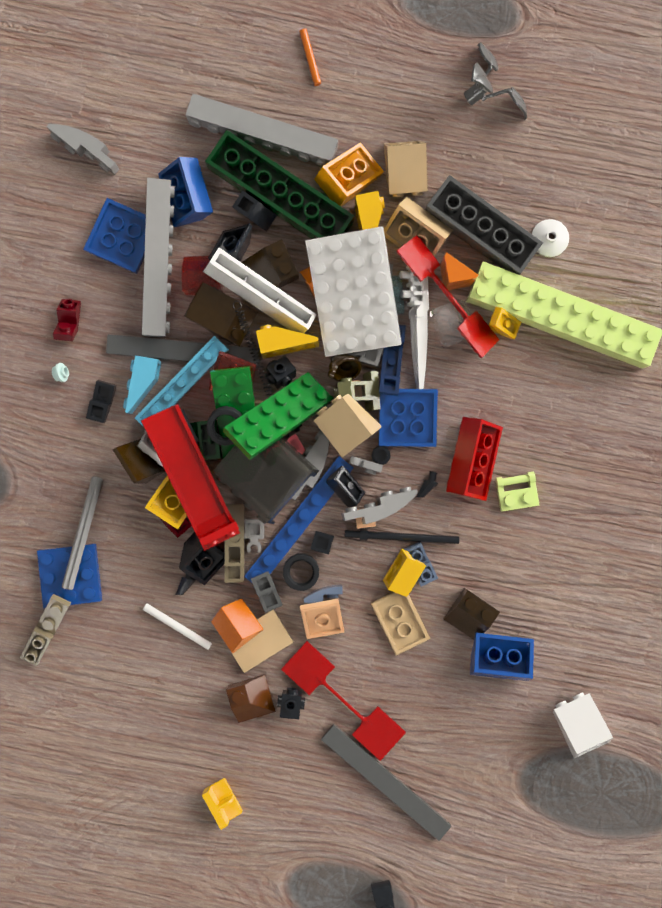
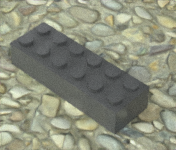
M450 175L425 209L451 228L453 234L497 266L518 275L522 273L543 244L538 238Z

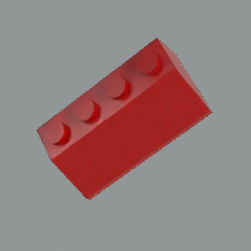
M462 418L446 492L487 501L503 430L502 426L483 419Z

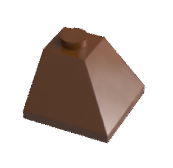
M265 674L228 685L226 689L231 710L238 723L276 712Z

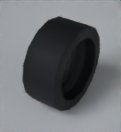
M219 407L208 418V435L212 441L219 445H233L234 443L228 437L220 436L215 431L214 423L221 415H231L236 420L242 414L233 407Z
M298 553L291 556L283 568L285 583L297 591H305L312 588L319 578L317 561L307 554ZM305 561L311 565L313 572L308 582L297 583L291 578L290 568L295 562Z

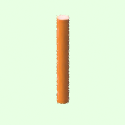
M304 28L299 31L314 86H319L321 84L307 29Z

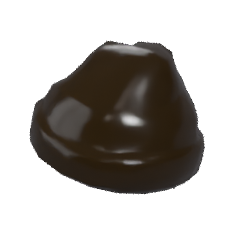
M334 355L329 364L328 377L339 382L343 378H352L353 380L361 372V362L352 355Z

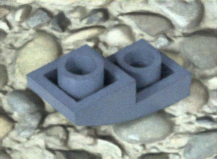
M417 542L404 549L409 552L413 559L426 565L418 579L421 587L438 579L421 542Z
M332 585L317 589L304 596V603L322 602L323 595H327V598H338L339 594H343L342 585Z

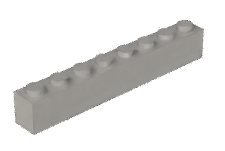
M192 94L186 112L188 123L193 127H204L216 134L218 132L224 134L228 130L247 144H258L269 151L274 149L280 151L285 156L293 155L304 162H315L320 167L334 159L338 148V139L196 94Z
M147 178L142 336L165 337V334L169 333L170 322L166 321V314H170V302H167V295H171V283H167L168 275L171 276L172 264H168V256H172V244H169V237H173V225H169L170 217L173 218L174 206L170 205V198H174L175 186H171V180Z

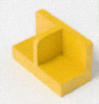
M401 549L385 575L383 582L388 590L407 597L426 565L413 559L408 551Z
M225 778L204 789L202 797L221 830L228 826L229 820L242 813V808Z

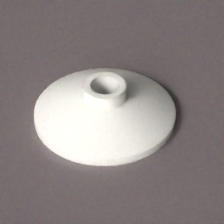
M552 219L541 221L532 231V235L543 242L537 251L542 256H558L568 245V231L559 221ZM549 234H553L555 238L550 239Z

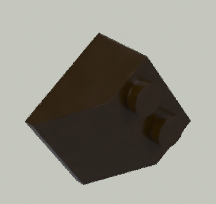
M464 587L444 617V620L474 640L475 633L484 634L491 627L500 611Z

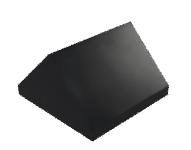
M247 224L223 231L208 259L211 260L215 252L220 248L240 262L250 245L252 225Z

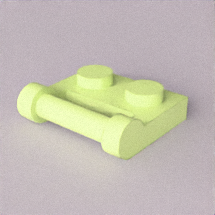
M534 471L527 472L526 475L495 478L501 512L539 505ZM524 482L529 484L528 488L504 491V486Z

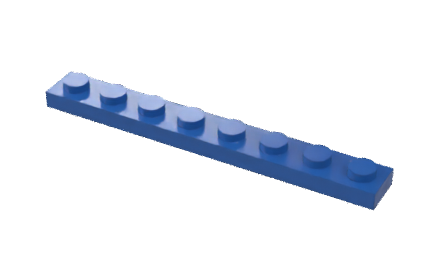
M338 456L244 576L252 583L250 578L269 571L270 574L334 494V491L326 483L328 477L340 466H344L349 473L354 467Z

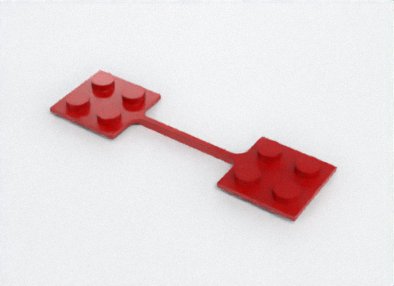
M416 235L396 252L420 282L426 277H431L463 317V323L457 329L478 356L483 358L500 339L477 310L470 316L467 315L434 273L441 264L419 236Z
M306 641L281 670L308 695L319 685H324L361 719V725L353 732L352 736L381 761L405 735L406 731L379 706L366 717L355 710L326 682V677L335 666Z

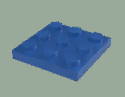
M107 198L83 250L137 274L145 257L146 215Z
M399 389L398 396L380 394L379 424L382 427L379 429V446L436 447L438 389Z
M96 544L85 545L73 590L62 588L73 546L37 551L43 608H46L53 594L71 602L70 605L102 601Z

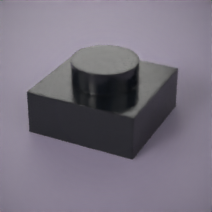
M315 531L311 550L329 555L334 536Z

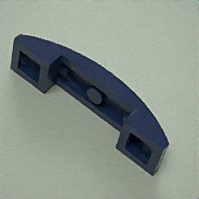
M399 325L402 344L383 349L379 394L394 396L399 394L405 325Z

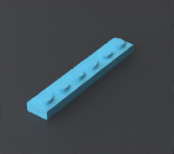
M213 336L142 409L135 419L142 425L140 420L177 404L229 349L216 336Z

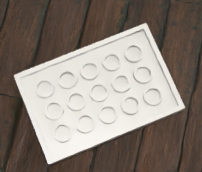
M383 226L305 240L325 357L401 345Z

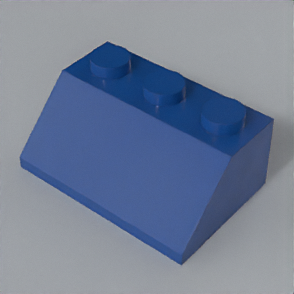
M178 157L158 173L159 179L171 180V186H175L174 198H170V205L174 206L173 218L171 217L173 227H180L203 220L213 213L198 158Z
M475 633L471 652L470 675L521 681L533 679L534 639Z

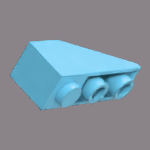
M135 355V359L131 361L130 371H132V376L127 382L129 393L128 398H125L123 408L126 409L125 413L133 414L157 383L161 368L160 360Z

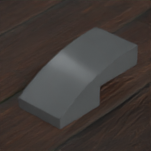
M269 571L250 578L265 613L283 605Z

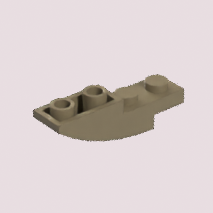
M226 504L232 518L238 524L240 534L225 540V583H243L244 504Z
M55 594L52 595L20 656L21 659L38 666L71 602Z

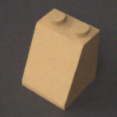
M423 141L384 143L388 193L392 194V197H403L404 193L419 196L423 195V192L428 191L426 143Z
M349 394L343 397L338 395L331 401L333 405L329 408L323 407L317 412L318 417L314 419V422L342 458L382 427Z

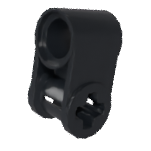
M390 880L372 883L371 889L376 908H395Z

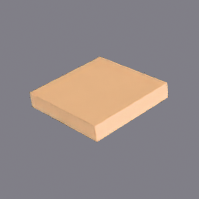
M338 599L300 605L307 639L344 633Z

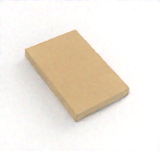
M391 592L371 602L396 656L430 639L409 595L405 597Z
M274 609L257 619L264 630L232 653L244 673L293 643L291 636Z

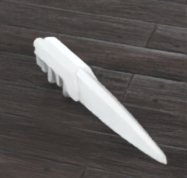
M406 266L408 271H400L399 277L400 279H409V283L406 284L409 290H401L400 297L410 299L407 307H412L409 310L415 383L416 389H424L428 343V277L420 282L410 268Z

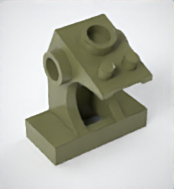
M378 371L364 373L363 381H352V378L340 379L341 382H337V387H333L334 399L338 395L343 397L349 394L356 402H365V410L367 412L381 409ZM355 386L363 387L364 397H355Z

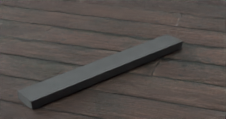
M108 334L106 353L189 362L207 343ZM225 345L229 350L216 363L255 368L258 364L255 365L254 363L259 360L253 361L257 357L252 358L255 354L250 353L255 350L249 351L250 347ZM253 348V349H258V350L255 351V352H259V353H260V349H259V348Z
M335 724L323 735L321 740L438 841L451 828V824Z

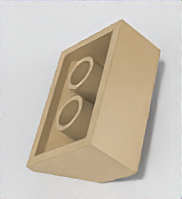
M408 197L398 205L384 228L385 237L399 248L418 235L434 257L453 231Z

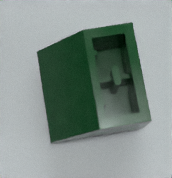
M215 420V431L219 434L218 422ZM208 421L190 423L199 440L197 445L204 460L223 459L221 445L212 441L208 435Z

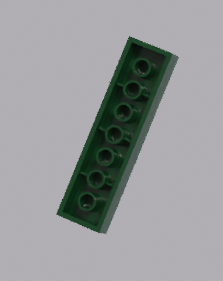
M228 130L225 131L205 160L208 170L241 192L244 191L278 217L311 239L347 233L354 223L353 214Z

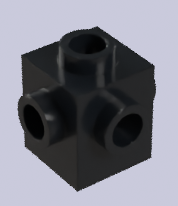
M284 355L278 360L274 359L269 362L266 367L267 374L265 376L268 377L267 380H269L271 385L274 384L279 389L282 386L286 387L292 382V379L296 377V368Z
M289 687L287 690H283L282 695H278L277 707L281 708L280 718L299 720L300 710H304L305 698H302V691Z

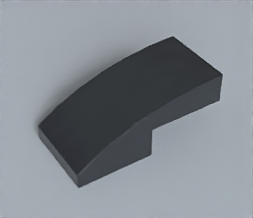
M101 380L96 381L93 398L89 401L86 414L87 419L101 423L106 422L117 385Z

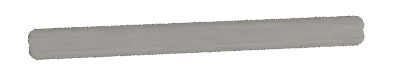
M94 476L91 478L62 583V588L73 590L103 482L99 477Z

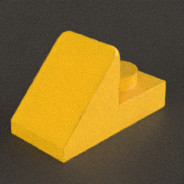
M495 307L489 323V327L494 333L515 340L521 325V321L501 307Z

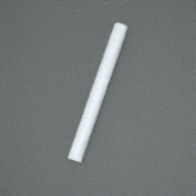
M146 604L143 608L148 614L207 650L212 645L208 640L149 604Z

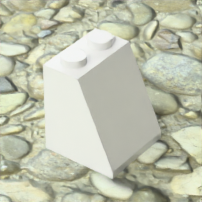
M580 693L574 696V700L569 703L566 701L560 702L555 705L556 709L553 711L574 758L601 747L613 739L590 693L587 695Z

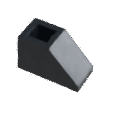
M244 191L241 192L232 206L237 212L266 232L277 217L276 214Z

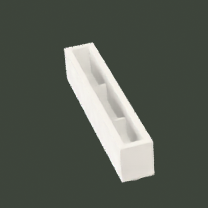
M220 248L215 252L203 271L291 331L304 334L310 328L317 315Z

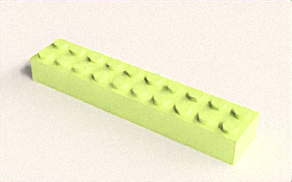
M483 261L477 271L478 277L472 284L466 302L494 312L495 307H501L523 324L643 369L651 365L662 336V329Z

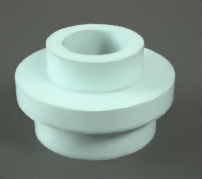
M58 363L52 368V376L56 381L66 382L69 370L63 363Z

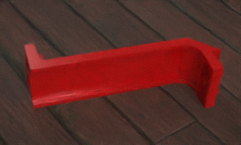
M175 404L140 420L204 551L240 534L238 524L232 518L179 405Z

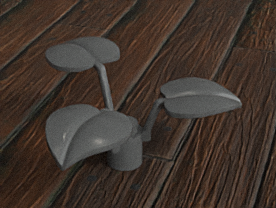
M481 42L478 43L479 51L488 63V69L484 72L478 63L474 64L471 81L476 83L464 92L465 98L470 105H474L480 99L485 101L488 98L508 93L524 113V120H526L527 109L525 102L513 87L493 93V87L487 75L492 68L498 71V63L494 55Z

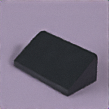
M340 466L326 480V483L347 507L357 506L366 493L344 466Z

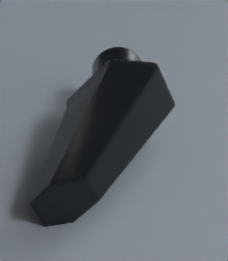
M430 471L428 480H424L416 497L424 498L438 485L435 482L436 472Z
M186 574L185 577L181 578L175 595H184L196 580Z

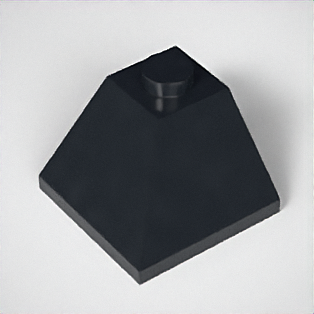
M194 532L184 542L179 569L205 586L225 564V551L218 545L204 551Z

